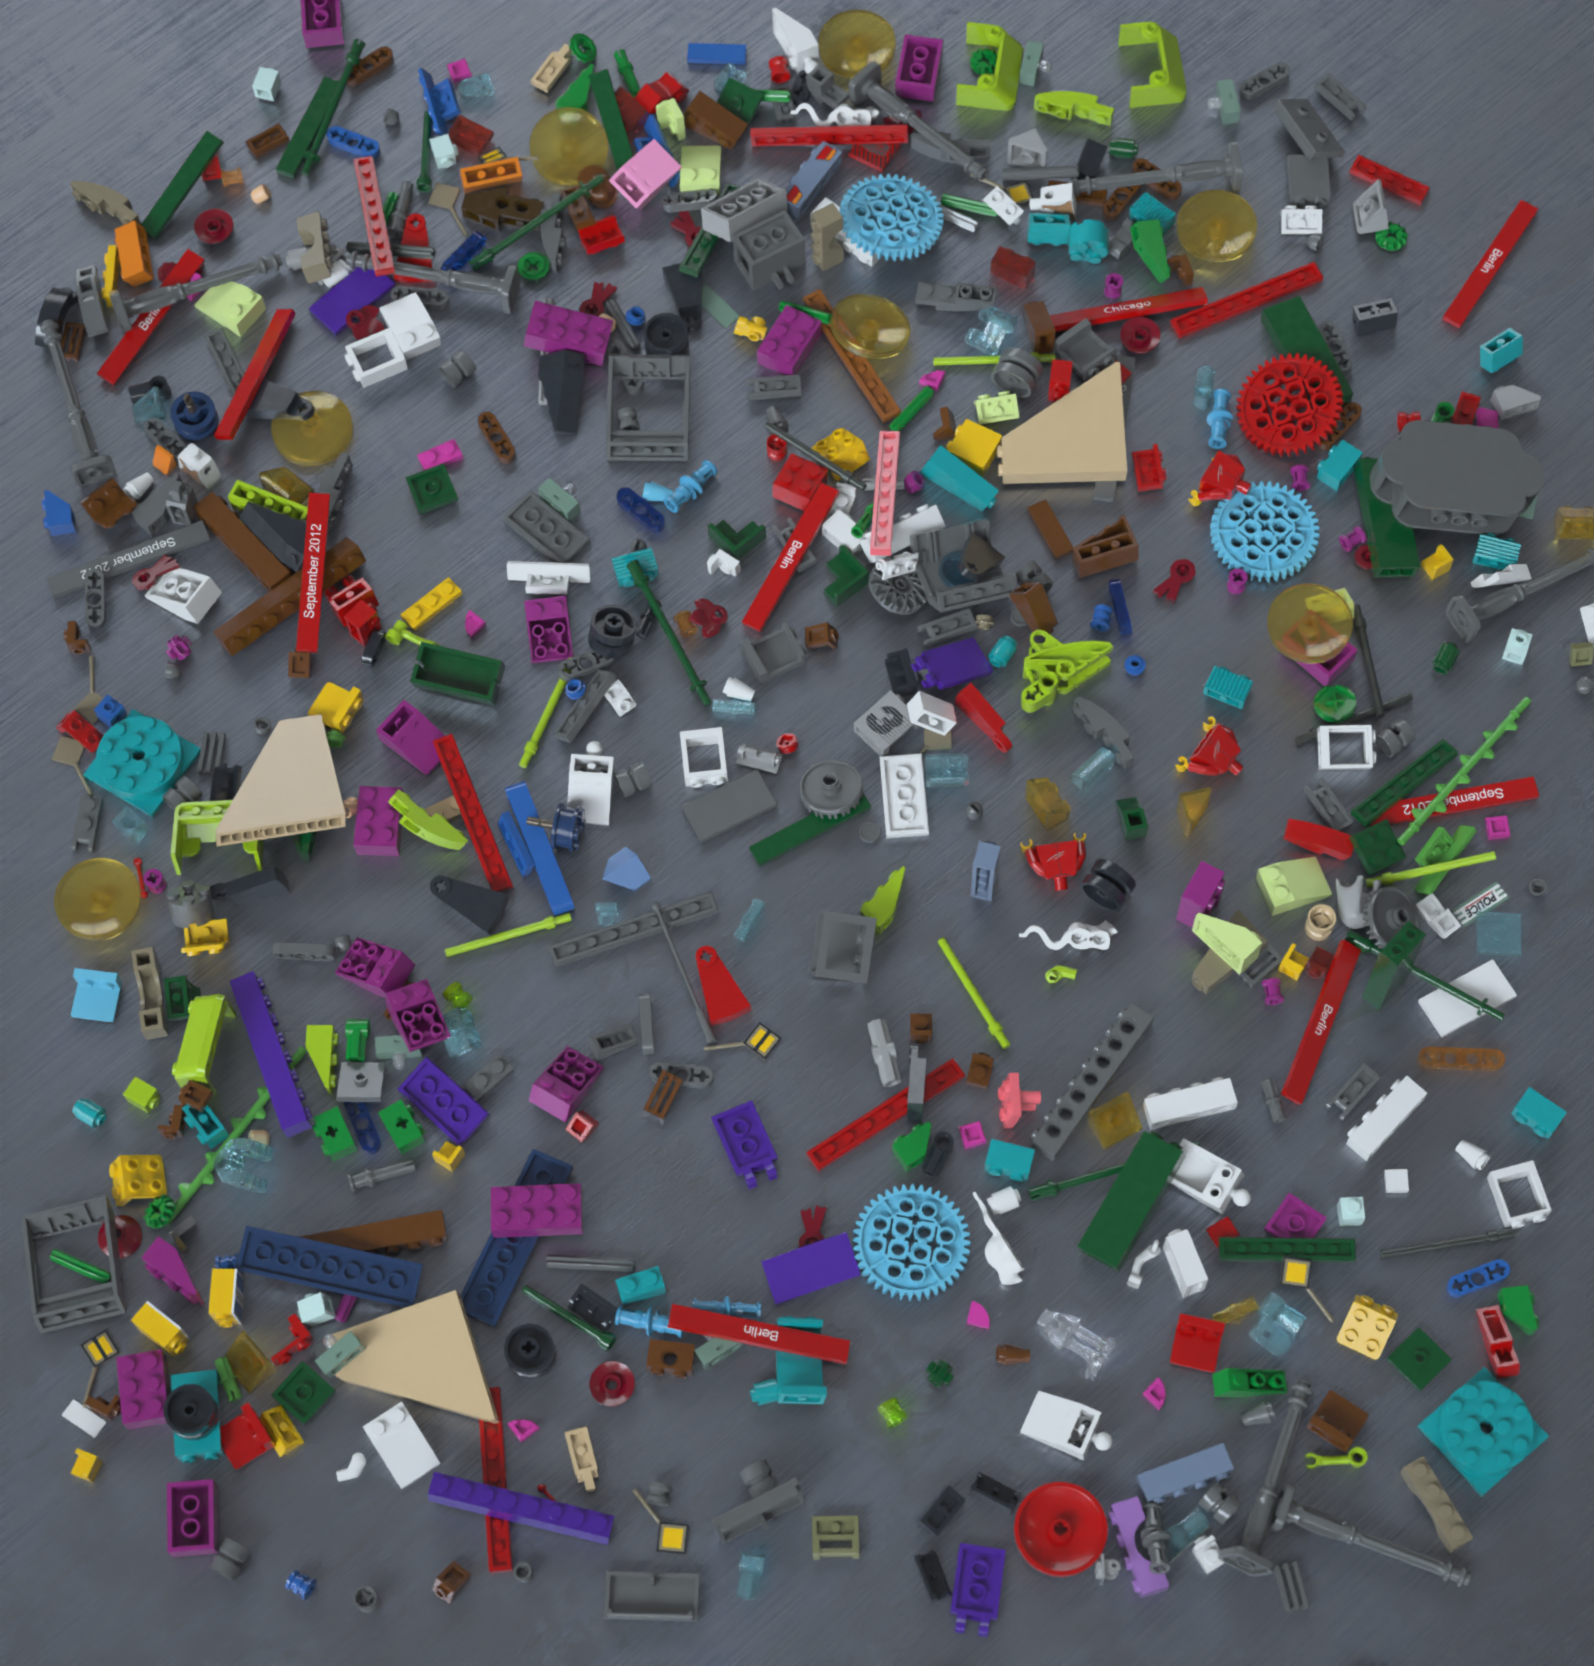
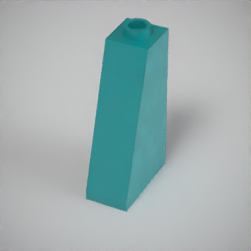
M941 445L919 472L925 478L981 512L986 507L991 508L997 501L995 495L999 490Z

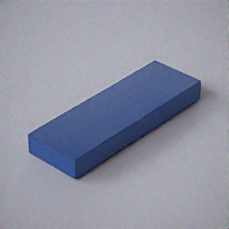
M688 43L687 63L745 65L746 44Z
M504 812L497 825L523 877L529 876L535 864L510 812Z

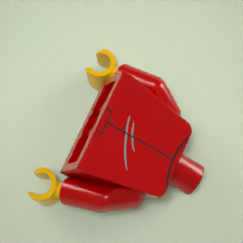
M1218 450L1215 457L1211 458L1212 462L1200 480V492L1192 490L1190 494L1193 498H1189L1188 501L1192 506H1198L1202 501L1231 500L1236 491L1248 495L1252 484L1243 480L1246 469L1238 456L1235 454H1224Z
M1210 716L1208 717L1210 725L1203 722V730L1207 733L1189 759L1191 761L1187 762L1184 756L1179 757L1178 761L1185 764L1182 766L1176 764V770L1185 772L1188 769L1189 772L1209 776L1221 775L1229 770L1236 776L1242 770L1243 765L1236 760L1241 749L1238 746L1235 734L1232 729L1220 723L1216 724L1215 718Z
M1075 832L1072 841L1036 845L1034 849L1033 842L1029 839V846H1023L1022 842H1020V847L1030 867L1038 876L1044 879L1054 878L1055 891L1068 889L1066 876L1076 875V872L1081 869L1085 861L1086 833H1083L1082 839H1078Z

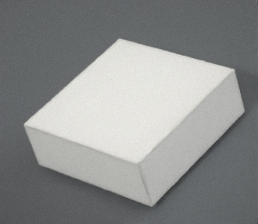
M1407 1169L1384 1170L1385 1193L1409 1192Z

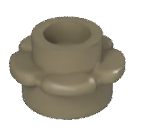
M976 616L975 623L978 626L977 629L990 630V626L994 625L992 616Z

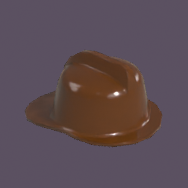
M589 165L583 168L578 176L579 187H581L580 181L585 185L599 174L605 180L589 191L590 197L586 194L584 195L595 207H611L617 201L618 189L609 181L611 179L609 174L597 165Z

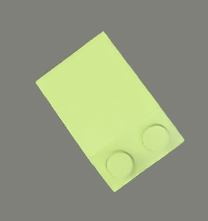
M682 146L680 191L714 189L719 197L721 193V146Z
M233 281L209 288L194 305L197 309L240 337L266 310L261 295L247 286Z
M1316 857L1277 862L1259 868L1255 879L1271 916L1332 896V892Z
M1198 913L1195 916L1192 931L1239 975L1258 958L1262 942L1257 933L1254 931L1250 932L1245 927Z

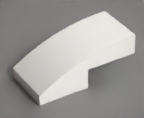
M1433 893L1415 905L1421 917L1443 939L1461 927L1450 910H1445Z

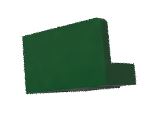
M724 519L716 526L711 522L707 525L708 536L725 553L736 560H740L766 539V527L763 524L758 526L753 520L738 533Z
M843 544L840 545L839 554L826 563V567L838 579L824 589V594L837 607L869 583V571Z

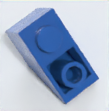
M45 490V498L42 499V507L46 511V517H43L45 529H49L52 536L76 532L75 514L70 504L49 490Z

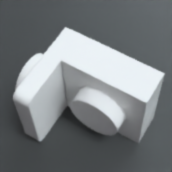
M837 482L835 487L839 490L840 494L829 513L834 514L840 509L843 513L850 515L856 500V488L851 484Z
M720 549L716 554H712L707 561L708 573L711 575L719 566L724 573H731L735 577L741 571L740 562Z
M619 679L612 683L604 695L620 717L636 706L635 701Z
M1206 1535L1201 1536L1194 1541L1195 1546L1192 1549L1206 1574L1225 1564L1218 1559L1220 1548L1215 1542L1216 1538L1214 1535L1210 1537Z

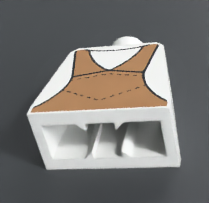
M1072 183L1041 188V198H1030V210H1042L1044 214H1068L1070 221H1076L1077 204Z
M190 443L178 455L180 469L205 489L209 490L222 477L214 460L195 444Z

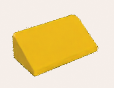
M282 1405L262 1412L259 1419L276 1445L274 1448L280 1457L304 1443V1440Z

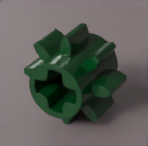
M941 1359L937 1363L931 1361L926 1368V1373L929 1374L926 1379L938 1388H941L943 1384L948 1387L954 1378V1375L951 1374L953 1368Z

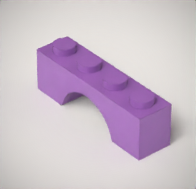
M1138 1496L1112 1504L1108 1517L1111 1525H1116L1118 1534L1115 1536L1119 1548H1124L1126 1556L1123 1557L1126 1569L1127 1571H1132L1134 1579L1131 1580L1134 1592L1139 1593L1140 1597L1144 1598L1167 1590L1169 1584L1165 1573H1151L1149 1570L1151 1562L1142 1557L1135 1546V1532L1146 1519Z

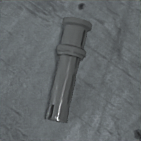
M409 181L401 183L396 209L391 214V225L387 228L388 235L396 239L403 237L404 226L408 217L407 210L414 188L413 183L410 185L411 182Z
M410 1158L372 1170L367 1167L365 1171L354 1174L349 1172L347 1177L351 1192H355L358 1188L365 1186L373 1187L375 1182L416 1172L413 1159Z

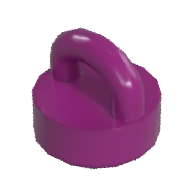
M913 470L904 478L906 491L913 494L925 487L924 478L919 472Z

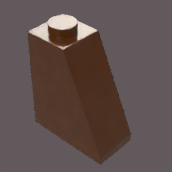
M1032 301L1024 304L1023 318L1032 351L1039 352V354L1053 353L1055 328L1044 301Z
M1024 582L1008 594L1032 633L1036 630H1044L1051 634L1054 631L1053 628L1058 625V622L1040 582Z

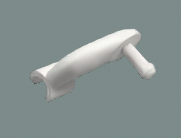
M1155 1240L1153 1244L1136 1256L1127 1282L1128 1286L1139 1289L1143 1278L1139 1275L1144 1262L1160 1254L1158 1240Z

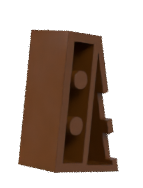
M1124 514L1112 525L1108 524L1105 526L1104 530L1097 535L1093 534L1073 547V564L1080 578L1139 560V545Z

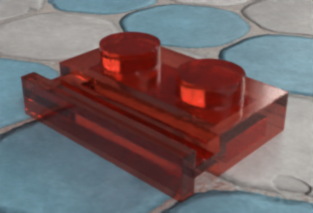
M461 115L448 133L452 144H456V146L478 157L494 136L492 130Z

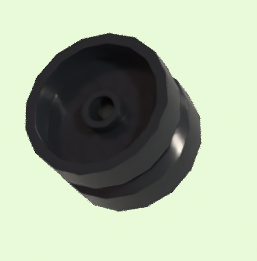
M660 313L647 321L644 327L647 355H686L688 353V328L683 319L672 313Z
M605 605L598 608L592 615L588 634V643L591 649L598 655L606 658H620L627 655L632 650L637 627L635 616L628 609L618 605Z
M1097 859L1090 870L1091 874L1086 875L1080 884L1081 891L1098 906L1108 911L1119 912L1126 902L1125 897L1130 896L1135 889L1136 882L1126 870L1109 860Z
M529 1323L516 1327L507 1336L504 1345V1353L508 1365L513 1373L521 1378L529 1380L541 1378L548 1374L555 1364L557 1356L555 1344L549 1332L540 1325Z
M184 1384L175 1388L167 1396L163 1415L166 1423L179 1437L186 1440H200L207 1437L216 1428L219 1421V1408L214 1398L203 1387L196 1384Z

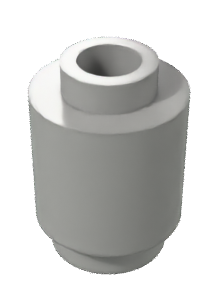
M304 246L287 251L288 256H285L288 268L292 267L293 271L301 269L300 256L308 252L311 247L306 248Z

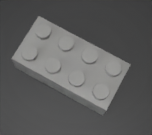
M757 178L702 207L703 230L732 242L733 235L784 210L787 212L786 190Z

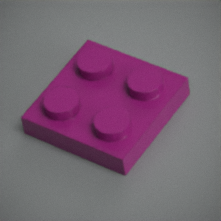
M1288 1193L1264 1228V1231L1275 1238H1314L1327 1217L1291 1193Z

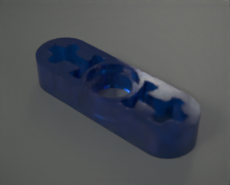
M478 231L474 232L443 262L440 270L448 271L452 269L453 271H459L484 247L487 238Z
M624 487L618 490L616 494L617 504L652 533H659L664 529V516L632 489ZM629 495L630 502L627 499L622 500V496L627 497ZM643 506L646 508V512L637 514L635 509ZM651 519H653L654 521L659 520V524L655 523L652 525Z
M1120 579L1109 580V592L1119 633L1121 636L1132 634L1131 621Z
M344 1102L345 1109L363 1151L367 1154L377 1153L381 1148V1140L365 1102L358 1104L360 1113L357 1115L354 1108L350 1107L352 1102ZM360 1119H367L369 1125L365 1129L357 1128V1122ZM366 1134L370 1135L372 1141H376L374 1142V1147L370 1148L367 1145Z

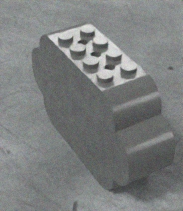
M1416 420L1407 423L1398 438L1386 444L1370 472V486L1373 494L1379 500L1391 504L1393 515L1401 524L1412 528L1474 534L1491 533L1501 535L1507 532L1517 516L1527 511L1544 484V472L1541 463L1533 455L1522 452L1519 439L1510 431L1490 426L1480 427L1470 424L1460 425L1450 422H1432L1430 420Z

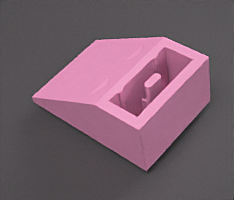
M653 139L625 163L609 181L636 209L642 210L682 166Z

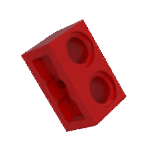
M1052 359L1048 401L1055 403L1069 393L1073 361Z
M361 599L344 618L350 635L363 646H366L375 629L382 630L376 607L371 603H365Z

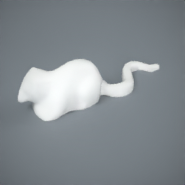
M802 103L796 110H791V114L796 115L801 109H807L818 127H828L833 121L838 126H871V121L876 120L879 111L872 106L864 109H855L847 104H841L830 113L827 120L823 121L819 119L815 109L808 103Z
M1104 921L1099 925L1074 922L1063 934L1060 941H1052L1046 931L1039 925L1029 926L1024 933H1019V937H1027L1030 932L1034 931L1039 933L1046 946L1053 950L1061 949L1067 943L1077 949L1093 947L1106 950L1109 948L1110 938L1118 931L1108 921Z
M974 1192L973 1196L983 1212L984 1221L993 1232L985 1246V1257L988 1263L997 1270L1003 1285L1022 1282L1023 1280L1018 1273L1024 1270L1023 1265L1006 1238L993 1223L983 1201Z

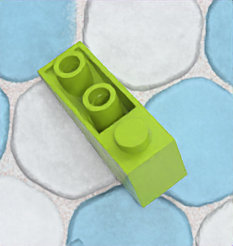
M904 866L899 870H894L888 878L889 881L884 886L880 885L874 893L875 896L870 901L866 900L860 907V916L877 918L875 932L879 935L895 918L905 878Z
M307 1025L305 1046L328 1094L332 1095L333 1087H336L337 1084L334 1066L338 1065V1054L335 1053V1045H339V1032H336L333 1025Z

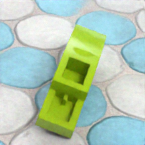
M1053 91L1036 94L1034 109L1042 113L1055 115L1061 119L1071 120L1074 114L1080 118H1087L1099 124L1109 126L1113 121L1114 108L1099 104L1098 96L1073 91Z
M398 789L388 801L390 805L403 815L399 823L422 839L438 846L460 850L468 842L460 830L455 829L449 824L447 818L439 815L437 812L430 817L427 811L417 806L407 793Z

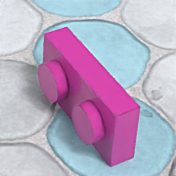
M455 439L417 455L424 470L443 463L447 466L463 459Z

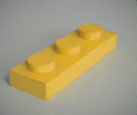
M108 245V253L104 255L106 270H103V281L105 286L101 288V297L105 299L107 307H113L109 291L117 290L120 262L116 245Z
M448 577L401 613V618L415 632L462 595V590Z

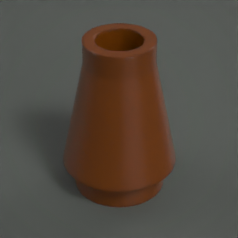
M1007 1343L997 1345V1363L1002 1365L1029 1363L1030 1349H1024Z

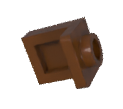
M68 621L67 629H64V640L70 652L75 654L91 652L88 640H80V628L77 622Z

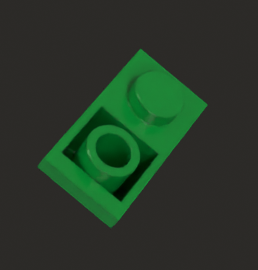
M929 1121L925 1124H917L907 1136L903 1134L893 1141L892 1152L906 1172L924 1162L931 1134V1123Z
M1529 1286L1501 1288L1497 1295L1503 1317L1526 1334L1533 1335L1537 1327H1539V1318L1533 1311L1532 1305L1535 1304L1533 1292L1529 1291Z

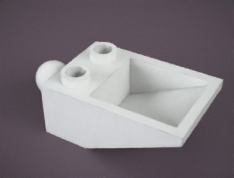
M773 8V33L788 58L789 67L791 70L794 69L797 74L802 70L809 74L819 64V51L816 39L810 29L777 8Z
M592 741L586 747L588 755L571 754L567 807L576 808L578 805L582 806V809H585L584 820H586V824L609 825L615 761L614 757L600 756L603 752L601 743Z
M1183 1138L1180 1146L1183 1148L1182 1151L1186 1157L1171 1184L1221 1214L1224 1213L1232 1198L1238 1206L1248 1205L1251 1200L1250 1193L1246 1189H1238L1245 1177L1243 1171ZM1226 1171L1230 1173V1176L1224 1177ZM1215 1190H1218V1191H1219L1218 1196H1215V1197H1214V1196H1213L1214 1191H1215Z
M1041 1391L1037 1392L1020 1431L1023 1435L1081 1460L1085 1459L1092 1442H1094L1096 1448L1103 1451L1108 1450L1112 1445L1110 1434L1107 1432L1096 1433L1102 1419L1101 1412L1083 1404ZM1088 1421L1091 1423V1426L1085 1428L1083 1422ZM1080 1442L1082 1447L1078 1448L1074 1446V1443Z

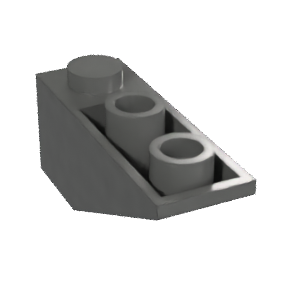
M177 472L173 476L168 477L161 487L152 491L144 502L136 505L132 512L136 523L151 536L164 527L169 520L170 515L166 508L169 490L174 480L182 482Z

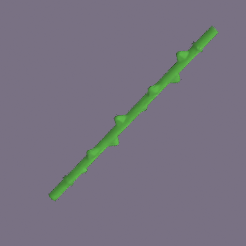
M1525 696L1510 711V714L1495 731H1484L1483 735L1486 741L1472 756L1462 754L1459 757L1463 764L1462 768L1447 784H1436L1435 788L1438 791V795L1425 809H1412L1411 812L1415 820L1409 824V827L1397 839L1399 844L1405 845L1414 833L1420 830L1419 828L1434 811L1446 812L1447 808L1443 801L1458 784L1470 783L1467 774L1481 758H1494L1495 755L1491 747L1506 730L1518 729L1514 721L1519 719L1520 714L1531 703L1530 698Z
M302 1046L292 1056L293 1062L290 1063L292 1069H295L294 1067L307 1052ZM259 1087L257 1089L259 1099L243 1118L233 1117L230 1120L234 1130L216 1152H207L205 1154L208 1163L191 1184L180 1183L178 1185L182 1196L175 1201V1212L167 1225H170L179 1212L185 1208L187 1202L202 1184H214L215 1181L211 1172L228 1151H237L239 1149L237 1139L254 1118L265 1119L267 1117L263 1108L270 1099L267 1087Z

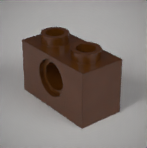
M650 1339L646 1363L647 1371H651V1374L657 1376H664V1373H669L681 1379L693 1376L695 1344ZM673 1355L677 1357V1361L674 1364L665 1363L666 1357Z

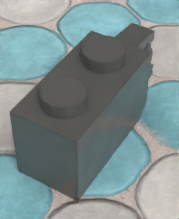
M174 480L166 500V508L173 523L184 526L191 525L197 516L193 506L198 503V500L190 485Z

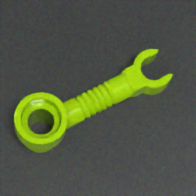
M397 620L393 628L389 629L385 635V638L395 645H399L402 639L405 638L419 646L421 642L440 646L436 642L426 640L406 630L408 625L401 620Z
M1361 1447L1351 1449L1348 1455L1321 1456L1314 1453L1305 1455L1306 1458H1314L1316 1461L1315 1464L1306 1466L1310 1470L1315 1469L1317 1466L1332 1464H1351L1359 1468L1367 1462V1452ZM1359 1456L1362 1460L1356 1462L1354 1457Z

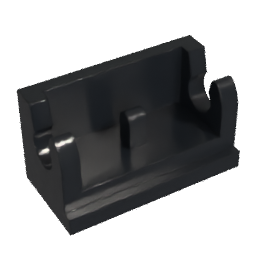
M1089 138L1087 139L1076 165L1079 167L1078 180H1084L1086 176H1089L1090 179L1096 178L1108 146Z
M1392 298L1353 306L1352 321L1353 324H1356L1357 336L1396 328L1398 311Z
M904 648L903 650L887 654L885 665L893 693L901 697L917 694V682L911 667L908 649Z
M223 763L219 767L214 768L210 801L234 799L240 788L242 766L235 765L233 768H228V763Z
M582 1283L568 1302L570 1303L568 1309L602 1332H606L616 1318L618 1308Z
M978 1472L969 1492L973 1496L1010 1515L1021 1495L1020 1492L981 1472Z
M946 1485L916 1520V1523L921 1527H925L929 1534L938 1536L965 1503L966 1499L950 1485Z
M930 1550L925 1555L919 1554L914 1556V1562L930 1604L952 1597L953 1595L936 1552Z

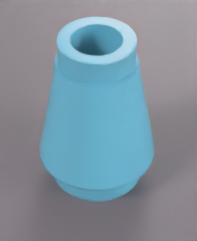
M652 481L650 483L645 482L642 498L647 499V501H664L666 497L672 495L673 490Z

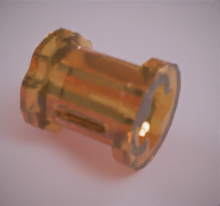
M241 167L230 171L221 170L224 187L236 183L244 184Z
M688 610L679 612L673 617L674 622L678 624L681 630L682 638H688L698 632L697 626L688 621L691 612Z

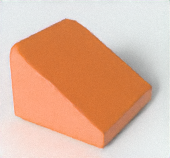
M156 446L153 466L165 475H168L177 466L175 458L162 446Z

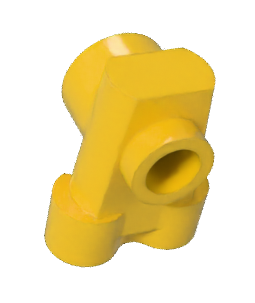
M739 315L733 334L748 336L751 341L763 340L767 327H765L766 321L761 317H752L751 320H748V318Z

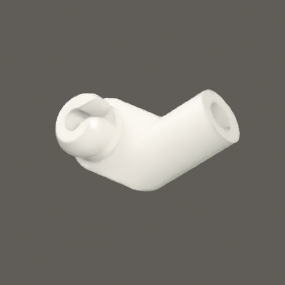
M355 1453L352 1456L348 1468L336 1471L338 1482L357 1478L361 1475L366 1465V1459L362 1453Z

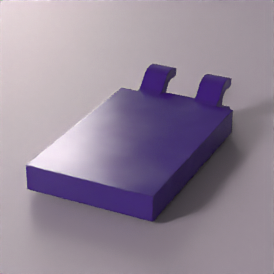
M974 637L924 651L915 658L916 663L911 664L914 672L928 669L929 673L925 675L926 680L921 681L925 689L937 685L939 690L990 676L994 671Z
M752 1100L711 1117L736 1176H744L749 1190L757 1187V1181L754 1176L756 1172L765 1169L769 1181L778 1178L777 1171L773 1165V1162L777 1161L778 1158Z
M965 1543L959 1544L950 1614L957 1615L956 1633L964 1634L966 1620L980 1622L978 1636L987 1637L990 1620L997 1621L1005 1549Z

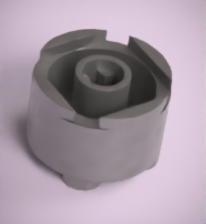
M186 880L182 882L181 886L167 892L170 915L175 926L190 928L189 924L196 923L198 927L213 919L214 906L208 885L195 883L193 880Z

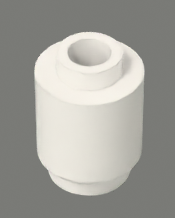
M1011 1186L991 1194V1197L987 1198V1203L993 1215H1001L1019 1207V1202L1022 1201L1018 1190L1012 1189Z

